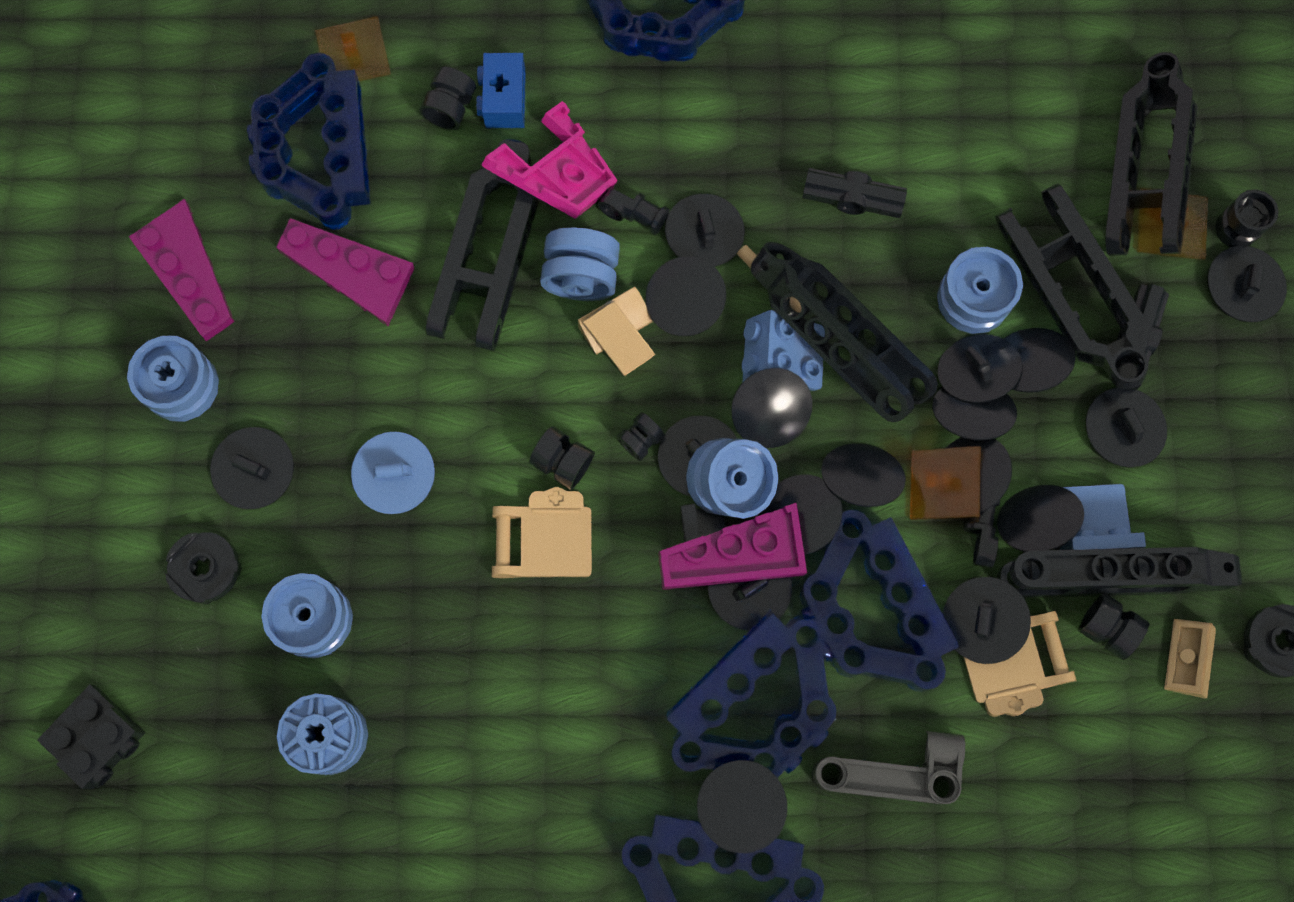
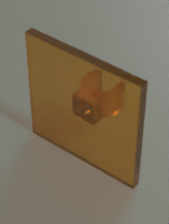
M378 16L315 30L328 88L391 74Z
M1188 195L1183 246L1180 254L1160 253L1159 247H1163L1161 208L1139 209L1137 252L1205 260L1208 197Z
M981 447L912 451L911 520L980 516Z

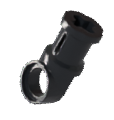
M607 189L598 203L599 209L609 218L616 221L626 219L633 222L635 220L648 227L653 235L660 232L670 211L666 206L660 208L645 200V195L641 193L632 199L614 189Z
M1000 500L986 511L969 515L968 523L964 524V531L976 534L973 564L990 568L994 566L998 550V537H995L996 528L993 527L995 509L1000 506Z

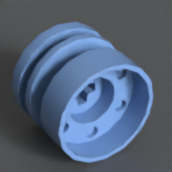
M315 693L299 698L286 709L279 720L276 737L279 752L290 766L304 773L333 775L348 770L359 761L366 749L368 729L364 716L356 706L341 698ZM316 727L324 728L322 731V735L325 737L323 741L314 740L317 736L314 732Z

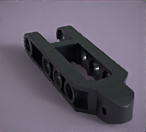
M1162 52L1150 57L1145 63L1142 80L1125 93L1122 98L1105 237L1106 251L1109 256L1128 254L1134 209L1161 208L1163 247H1159L1160 253L1180 254L1182 251L1198 106L1193 100V90L1183 82V72L1179 59L1170 52ZM1174 109L1176 116L1171 120L1174 132L1172 149H1168L1170 161L1169 178L1164 182V189L1137 190L1145 117L1153 110Z
M506 139L497 146L498 148L505 143L531 166L530 151L528 145L524 142ZM485 168L471 174L428 314L426 334L445 339L444 334L450 316L455 314L461 291L487 298L477 329L476 347L494 351L500 338L539 202L532 194ZM501 183L515 186L518 194L494 275L465 268L469 254L472 255L474 251L472 243L478 224L481 225L483 221L482 210L487 195H491V192L498 189Z
M1057 183L1041 192L1043 202L1063 236L1039 249L1026 227L1022 228L1012 213V208L996 215V222L1003 237L1062 335L1073 345L1078 361L1103 367L1112 383L1118 388L1132 389L1142 384L1147 375L1148 360L1138 340L1145 317L1063 187ZM1076 256L1122 330L1121 338L1107 346L1095 342L1094 339L1090 341L1079 323L1080 316L1078 312L1072 311L1062 295V286L1059 282H1054L1048 270Z
M768 242L762 247L752 261L751 273L767 289L770 306L882 418L890 422H899L912 413L915 408L914 404H922L935 394L938 383L932 371L822 264L803 258L788 247L776 242ZM777 254H782L784 260L777 258ZM817 282H821L826 286L828 291L827 297L819 295L816 289ZM791 297L796 298L800 302V313L795 312L791 308ZM841 305L846 306L851 311V321L845 320L841 316ZM815 321L820 322L825 327V337L816 333L814 329ZM865 329L874 333L876 337L875 345L866 341L864 337ZM839 346H844L848 349L851 355L850 361H845L841 358L838 351ZM914 377L923 381L925 392H919L914 388L912 383ZM889 396H894L900 401L901 411L894 410L889 405Z
M1200 547L1028 551L1001 567L997 573V579L1008 583L1007 574L1010 571L1011 579L1020 587L1017 590L1023 598L1100 596L1102 593L1114 596L1221 591L1238 586L1243 582L1239 556Z

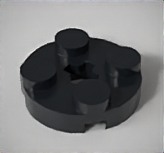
M195 532L183 536L171 547L166 559L168 565L165 575L169 587L179 597L191 602L209 604L222 598L233 588L237 577L241 574L242 566L239 562L237 551L228 540L216 533L203 532L198 534ZM198 560L203 562L210 560L209 572L206 575L200 574L197 577L195 574L198 570L196 562Z
M1281 604L1260 609L1249 619L1245 627V646L1243 651L1245 657L1250 662H1253L1262 672L1273 677L1286 678L1294 676V606ZM1284 632L1286 634L1285 640L1290 642V647L1280 649L1275 642V636H1279Z

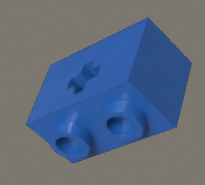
M483 53V66H478L477 68L478 86H483L482 96H477V115L483 116L486 128H525L526 68L523 53Z

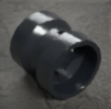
M641 412L633 419V425L629 429H623L616 438L631 456L638 461H642L648 455V449L653 444H659L665 438V434L649 416Z

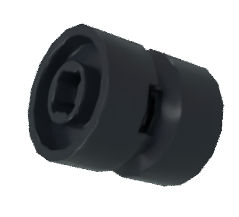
M444 66L439 67L430 84L433 90L426 93L419 111L430 123L447 130H457L466 112L464 106L469 105L476 90V84L469 76L457 69Z
M1255 189L1243 192L1216 220L1215 229L1217 236L1228 247L1252 245L1276 222L1279 213L1277 203L1272 196L1264 191Z
M552 426L537 443L531 454L529 464L544 474L553 472L554 480L572 490L585 475L595 456V452L578 441L573 444L570 443L569 435Z
M1102 593L1087 610L1080 622L1078 632L1095 643L1104 641L1107 651L1121 660H1125L1140 645L1150 623L1132 610L1123 612V606L1120 602L1106 593Z

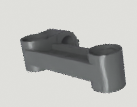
M926 731L925 762L922 767L837 757L822 758L813 766L812 779L818 788L825 791L933 804H951L958 799L962 789L965 738L959 734ZM827 763L835 765L839 771V779L833 785L825 783L821 777L822 768ZM939 776L943 777L949 785L948 793L943 798L938 797L933 791V783Z

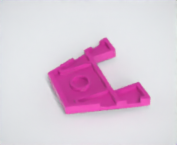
M562 101L546 112L541 121L563 142L561 145L533 166H529L504 143L485 157L482 166L576 219L601 199L607 189H613L618 180L597 149L589 147L583 138L585 131L579 123L574 124L568 116L570 109Z

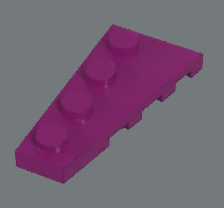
M185 199L129 236L130 240L206 341L235 322L221 285L217 281L210 257L207 255L199 229L194 222L190 206Z
M291 218L276 247L281 254L310 274L323 280L338 293H342L352 300L354 304L374 315L386 326H389L415 269L413 263Z
M797 502L777 511L765 513L737 525L734 524L721 529V531L660 551L658 558L662 590L804 576L807 573Z

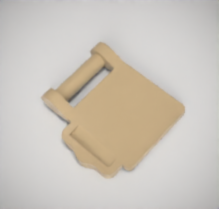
M554 487L547 491H534L531 493L529 507H493L492 517L496 519V566H492L493 578L589 577L591 575V509L584 507L583 495L580 492L566 491L562 488ZM521 518V566H510V519Z
M1056 611L1031 616V627L1041 626L1055 675L1045 677L1031 628L1024 646L1008 660L995 664H981L963 657L977 703H984L986 711L990 716L997 717L1003 714L1019 716L1027 709L1038 707L1043 703L1041 689L1077 681L1074 671H1069L1055 624V622L1059 621Z

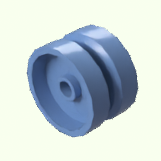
M560 228L551 231L545 240L544 255L547 261L542 265L541 287L549 293L572 300L595 301L610 298L615 294L617 277L616 271L613 269L618 265L619 242L614 237L603 232L586 228Z
M990 247L971 248L957 256L943 277L937 293L939 310L945 320L960 331L971 334L987 333L1000 326L1020 300L1023 289L1021 271L1014 260L1001 250Z
M160 336L147 341L136 350L128 365L127 380L131 392L143 405L150 408L152 412L169 421L185 422L199 417L211 407L218 394L219 378L215 366L190 341L178 336Z
M730 438L710 440L696 449L688 463L686 474L688 492L697 506L707 513L742 519L756 516L769 506L776 494L779 479L776 462L769 450L755 441Z
M299 573L285 577L272 587L264 600L261 618L264 631L274 645L299 657L319 658L331 654L343 645L351 631L353 614L349 600L338 587L318 575ZM307 613H310V618L308 620H304L305 615Z

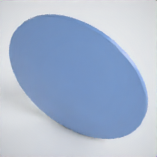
M386 432L368 440L356 454L351 470L352 484L357 496L369 508L384 514L404 513L418 506L429 494L435 476L434 462L429 450L420 440L402 432Z

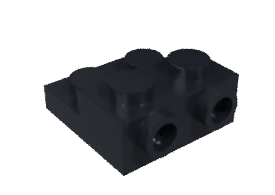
M89 684L37 741L59 761L56 765L81 789H94L103 786L114 773L112 769L121 759H127L140 746L138 741L145 732L96 685Z

